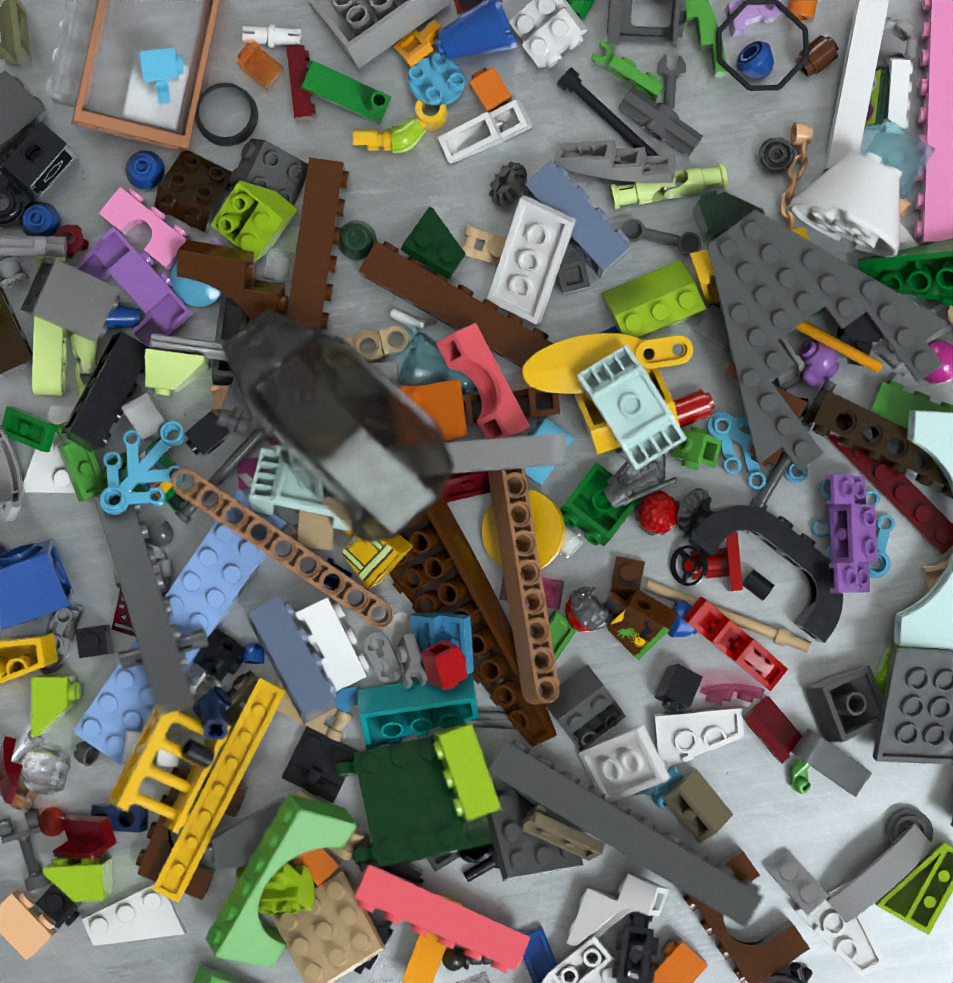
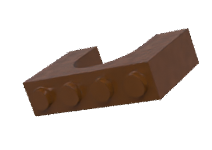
M182 763L179 768L174 767L171 774L186 780L192 765ZM208 772L192 805L196 804L211 774L210 772ZM239 784L224 814L234 818L238 815L248 787ZM171 787L169 794H163L160 802L172 807L180 791ZM160 815L158 822H152L146 838L151 839L147 850L141 849L135 864L140 866L137 875L155 882L174 847L171 830L163 825L166 817ZM199 863L184 893L203 900L216 869Z
M741 848L719 862L734 871L735 873L732 878L739 882H742L743 879L753 881L760 876ZM689 893L683 897L692 912L698 909L704 917L699 922L710 936L715 933L721 942L716 947L725 960H728L730 957L737 966L733 971L741 983H762L810 949L790 920L760 940L742 941L728 933L722 913Z

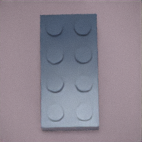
M549 161L524 184L523 195L576 219L568 244L582 259L584 258L586 264L601 278L626 256L629 249L626 243L629 240L619 228L613 230L607 223L609 220L608 216L600 207L595 209L587 201L590 197L579 185L574 187L568 180L570 175L560 164L555 166Z
M277 596L249 611V624L303 724H306L335 708L337 690L330 678L324 679L322 675L323 664L316 652L310 653L308 649L310 647L308 642L310 641L302 626L299 628L295 626V613L288 601L283 603L280 596Z

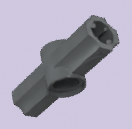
M633 86L618 106V109L640 123L644 131L659 141H666L687 157L690 156L703 137L702 134L680 120L679 115L670 107L660 102L657 104Z

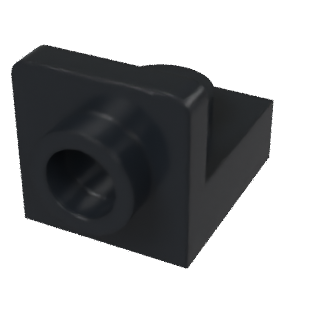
M53 883L35 904L56 922L54 926L59 929L64 924L69 927L81 913L77 909L83 903L74 902Z

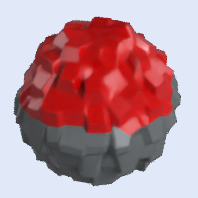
M658 490L639 499L634 511L635 520L638 522L641 530L648 535H665V533L671 532L677 526L680 503L678 500L675 501L666 492Z
M582 587L574 590L567 601L565 609L566 619L571 624L573 630L578 632L596 631L608 623L610 610L603 606V602L600 603L595 596H591L592 591L596 587Z

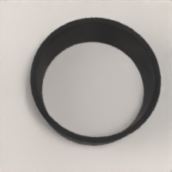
M218 83L212 85L201 94L196 108V123L201 134L211 143L225 147L235 146L247 140L254 132L258 123V108L253 97L243 88L232 83ZM222 87L236 88L243 92L249 101L251 109L250 119L246 127L238 134L229 137H220L210 133L202 125L199 117V108L203 99L210 92Z

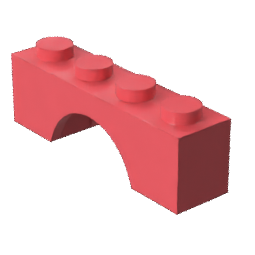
M476 323L456 331L436 343L448 368L464 373L475 384L482 404L481 414L477 423L486 440L509 438L530 427Z

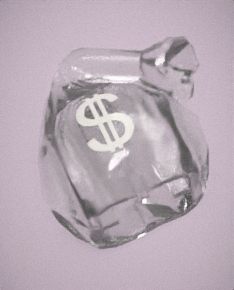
M28 730L25 734L24 743L12 755L11 760L12 762L23 764L19 780L36 794L53 795L61 792L66 786L71 767L69 754L57 744L45 743V739L42 736L31 737V730Z

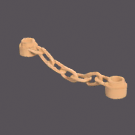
M794 122L791 127L790 141L792 146H798V155L794 157L787 171V175L790 178L788 189L781 196V215L786 219L788 229L795 228V215L791 211L785 213V198L787 197L790 200L796 197L794 193L796 182L802 177L808 166L806 144H810L813 138V129L806 123ZM797 160L800 163L804 162L798 175L796 172L792 173Z

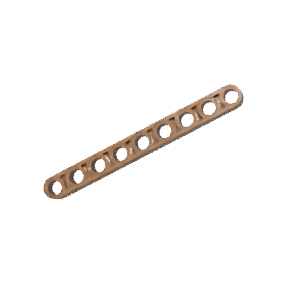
M187 467L179 468L173 473L171 477L173 489L195 506L372 626L384 628L392 622L393 610L383 599L207 479ZM183 473L190 474L193 477V484L188 489H181L176 484L178 476ZM213 490L217 493L218 499L214 505L206 506L202 503L201 496L205 491ZM232 507H238L242 511L241 519L235 523H231L226 519V512ZM255 524L265 525L266 534L263 538L255 539L251 537L250 530ZM281 540H286L290 543V551L286 555H278L275 552V546ZM305 557L314 559V567L308 572H303L299 568L300 561ZM330 573L337 574L338 583L333 588H327L323 584L325 576ZM353 590H360L362 592V599L357 604L348 603V594ZM378 606L385 607V617L381 620H373V609Z
M525 468L488 471L522 694L526 702L531 705L551 703L558 698L559 682ZM507 482L511 487V493L507 489ZM512 511L515 514V521L512 519L511 516ZM516 540L520 544V550L516 546ZM521 569L524 572V579L521 577L520 574ZM525 598L529 602V608L526 607ZM530 627L533 629L534 632L533 638L530 635ZM535 656L538 659V666H536L534 662ZM539 686H541L543 690L542 696L539 693Z

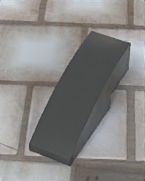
M222 293L215 342L246 346L249 317L236 302ZM214 359L211 373L213 384L230 385L239 363Z

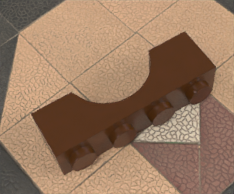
M533 387L512 391L527 420L560 416L558 393L545 392ZM480 394L462 395L466 426L478 425L477 420L482 408Z

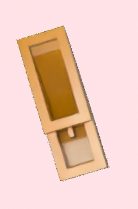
M434 893V894H436V895H438V896H440V897H442V898H445V899H447V900H449V901H451V902H454V903H456V904H458V905H460V906L462 905L461 902H458V901H455V900H453V899H450V898H447V897H445V896H442V895H439V894H437V893ZM429 932L426 937L418 934L401 982L433 983L446 946L437 942L438 936Z

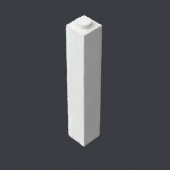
M856 0L823 170H829L846 156L849 151L860 153L889 0Z

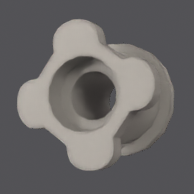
M0 256V287L2 289L10 288L29 279L28 274L23 272L18 262L20 260L19 256Z

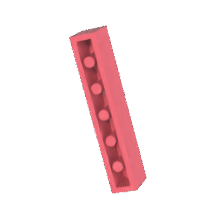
M369 864L365 866L352 898L358 900L356 906L371 913L374 908L385 912L384 919L398 925L401 920L412 924L410 930L426 937L428 932L439 937L438 943L451 949L454 948L455 944L465 948L464 955L480 961L483 956L492 961L491 967L507 973L508 969L517 971L531 938Z

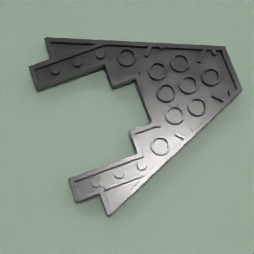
M752 211L707 245L755 457L759 463L782 448L796 468L801 470L823 454V451L772 384L773 380L795 365L778 340L825 306L841 329L866 312L916 382H920L943 365L926 340L948 325L945 320L759 211Z

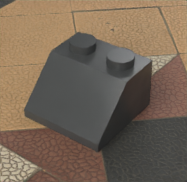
M870 665L828 677L806 688L824 738L828 742H845L878 726L883 699Z

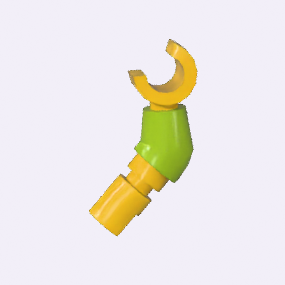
M418 99L415 106V118L411 116L400 125L392 126V129H384L383 133H379L378 129L353 130V145H368V151H379V147H384V150H392L393 153H404L412 150L426 133L425 129L434 131L445 125L448 118L446 103L440 105L437 114L427 116L423 113L426 109L424 101L422 102Z

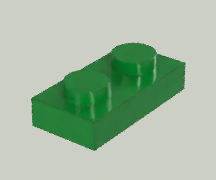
M12 406L6 407L1 425L9 438L42 452H50L57 428L55 423Z

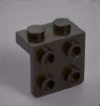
M189 150L182 151L158 185L154 207L192 228L206 232L211 224L214 207L230 184L229 178L232 172Z

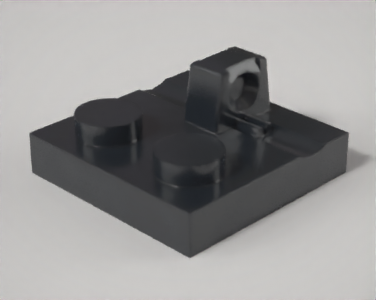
M306 726L281 778L334 803L346 779H337L335 764L354 762L353 753L359 752V750L342 741H335Z

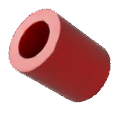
M702 389L673 400L680 428L712 416L711 409L715 408L710 393H704Z

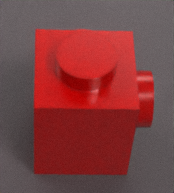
M442 640L420 651L429 683L445 690L456 687L458 682L468 678L465 668L467 662L459 646Z

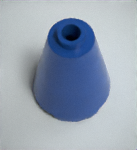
M500 0L481 1L438 32L440 38L435 39L440 55L446 54L448 59L511 50L518 47Z

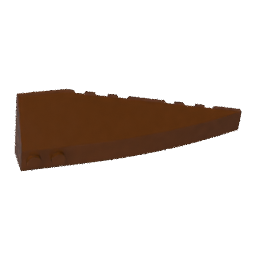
M432 475L419 476L363 507L359 523L362 526H365L374 519H379L413 545L411 550L389 573L394 581L392 585L400 594L402 592L413 604L412 608L416 613L470 615L474 665L472 673L477 684L481 683L491 694L489 698L496 706L500 705L508 714L507 719L531 747L555 737L557 733L546 705H531L523 697L512 627L479 561Z

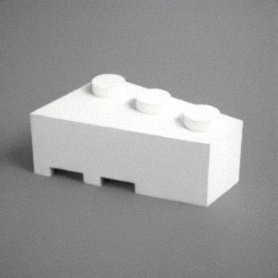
M329 597L296 612L299 621H302L308 633L307 636L311 645L313 644L323 664L327 677L332 680L337 691L368 676L366 670L370 669L369 663L364 653L358 655L354 644L358 641L351 626L348 628L344 626L341 618L345 616V613L340 603L337 601L333 602L332 598Z

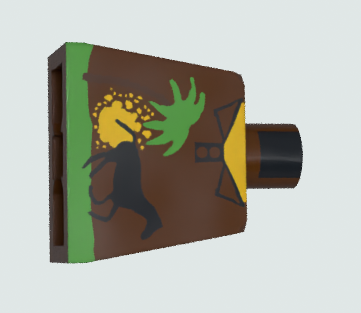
M636 590L627 600H624L612 591L602 604L614 613L607 625L608 631L638 660L670 631L678 614L673 609L640 590Z

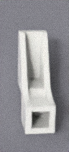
M627 874V877L621 882L619 898L598 889L587 888V891L580 898V909L576 920L569 927L567 944L582 946L594 935L599 939L624 916L632 912L639 911L646 915L659 917L669 889L644 877Z

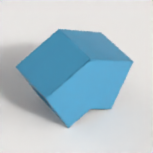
M360 686L340 689L335 699V707L348 713L353 705H358L357 689H360Z

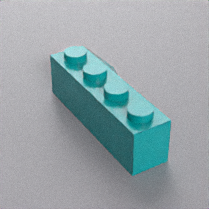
M473 673L467 674L468 678L458 682L456 687L445 690L429 683L428 679L424 686L420 685L419 680L412 681L413 684L409 689H406L403 683L357 689L359 716L366 750L374 749L387 743L389 745L401 743L402 738L414 734L419 738L428 735L431 729L439 726L442 729H446L479 718Z

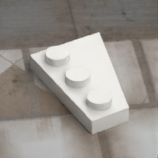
M51 406L46 420L57 425L66 422L75 407ZM57 431L55 432L50 452H42L35 449L23 482L24 493L76 494L58 447L65 445V443L59 437Z
M741 706L654 714L657 752L666 770L681 762L685 763L692 760L695 756L708 750L717 749L744 737Z
M155 883L81 919L93 946L186 934V931L171 899L152 890Z
M842 886L828 892L830 897ZM827 900L809 916L800 907L794 909L860 977L887 964L862 913L846 923Z

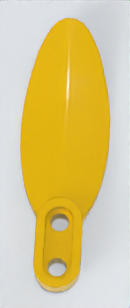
M619 333L581 335L559 341L536 352L524 364L522 377L529 386L541 391L566 394L585 393L578 382L577 374L626 344L645 371L686 363L692 357L693 345L687 337L682 335L647 340ZM675 344H679L682 348L679 355H674L672 352ZM648 348L653 351V357L649 360L645 359L643 355L644 351Z

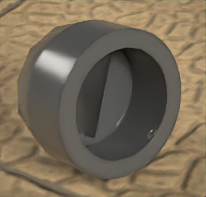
M167 521L148 533L149 537L157 545H166L173 539V530Z
M81 741L76 745L77 750L74 751L75 759L85 766L94 764L100 751L86 741Z

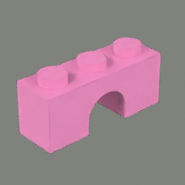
M119 187L98 214L125 236L135 225L146 224L150 226L152 237L143 250L168 271H171L178 258V249L187 241L186 238L189 234L176 224L173 227L163 221L166 216L154 206L149 210L141 204L144 198L130 188L126 192L123 188Z

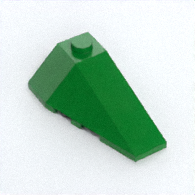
M953 239L898 250L895 257L874 255L858 260L861 272L887 285V287L897 293L914 295L916 299L921 300L929 298L943 301V304L953 306Z

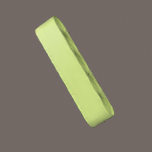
M65 255V257H48L58 259L69 265L68 255ZM44 256L36 257L35 276ZM34 316L33 394L63 396L66 387L67 330Z

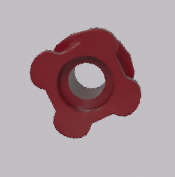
M66 224L57 229L54 237H66L67 239L68 236H73L72 242L67 243L66 255H68V259L73 258L79 251H86L89 248V242L83 238L82 229L78 225Z

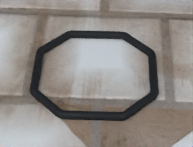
M745 0L716 31L717 61L749 91L780 90L809 59L808 29L779 0ZM747 5H775L802 30L803 58L778 85H750L723 60L722 32Z

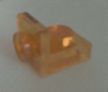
M254 42L251 46L246 45L237 57L239 59L237 62L239 69L264 90H267L284 70V67L262 50L257 42Z

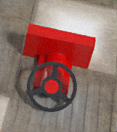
M738 532L729 535L723 541L724 548L717 549L713 556L704 555L693 545L679 547L673 553L670 561V569L674 579L684 586H693L702 582L703 579L727 577L728 591L743 590ZM689 548V549H693L694 551H690V556H689V555L684 551V549ZM679 554L683 559L682 570L684 574L682 579L676 571V559ZM692 575V580L696 581L688 583L687 580Z

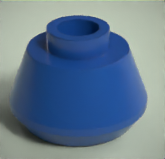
M755 41L747 45L737 57V69L753 79H761L768 76L774 65L770 45L763 41Z
M142 150L134 153L128 159L125 173L128 181L133 186L146 190L154 188L162 181L165 167L162 159L156 153Z
M35 202L27 206L22 213L21 228L27 236L53 237L60 226V217L52 205L45 202Z
M686 600L677 601L672 607L678 614L670 631L667 633L671 638H688L692 633H697L693 627L683 620L684 616L692 608Z

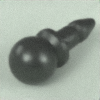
M456 947L447 949L442 957L443 965L450 971H458L462 967L468 970L469 964L489 965L492 963L491 960L483 956L480 961L464 955L465 950L462 951Z

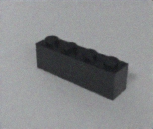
M123 331L112 335L60 435L89 452L104 448L111 438L109 431L113 423H117L124 413L121 407L126 398H130L137 388L135 381L139 373L142 374L145 371V351L149 347Z

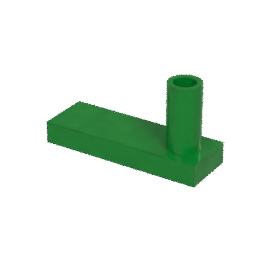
M315 61L311 62L300 89L376 124L381 123L391 96L386 95L384 92L373 89Z

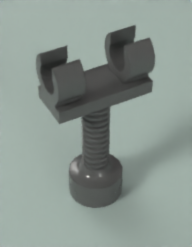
M38 809L25 812V819L29 830L14 834L10 818L0 820L2 844L13 840L20 842L19 844L21 845V850H23L24 861H26L25 864H27L26 867H28L29 873L28 878L24 880L27 892L50 884L49 879L39 870L37 860L35 859L36 856H34L35 853L32 851L33 846L30 842V835L44 831Z

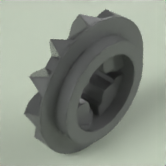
M512 161L507 166H501L500 172L495 174L494 181L490 183L492 189L489 195L493 198L494 203L499 206H507L521 195L524 190V184L527 182L526 168L520 163Z
M696 488L682 500L677 515V525L680 530L686 532L695 520L711 510L709 505L712 498L708 495V491Z
M902 809L900 812L892 815L891 820L886 826L887 840L891 846L893 845L892 842L899 837L898 834H902L901 832L906 830L905 821L910 826L914 823L918 828H921L920 830L930 842L933 839V827L930 820L925 814L915 809Z

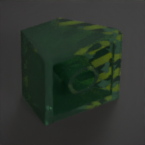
M716 190L701 195L700 200L697 201L692 210L704 243L716 239L754 210L764 214L762 208L727 192L717 194Z

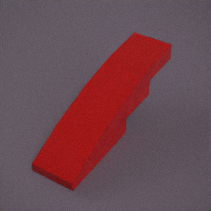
M700 596L684 616L683 620L767 690L771 691L788 670L787 667L756 640L747 635L703 597Z

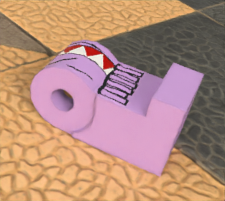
M745 0L728 3L725 8L726 18ZM747 5L729 24L731 36L742 35L747 28L746 25L758 22L763 24L774 22L781 13V10L775 5Z

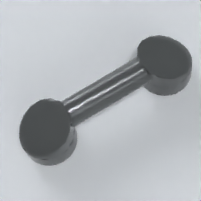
M629 219L622 226V232L630 242L646 239L676 246L685 255L698 252L701 248V239L694 232H686L681 236L645 228L644 224L638 219Z

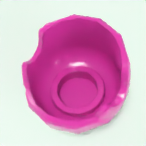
M932 341L928 343L943 365L925 377L924 380L932 384L951 381L953 379V345L945 341Z

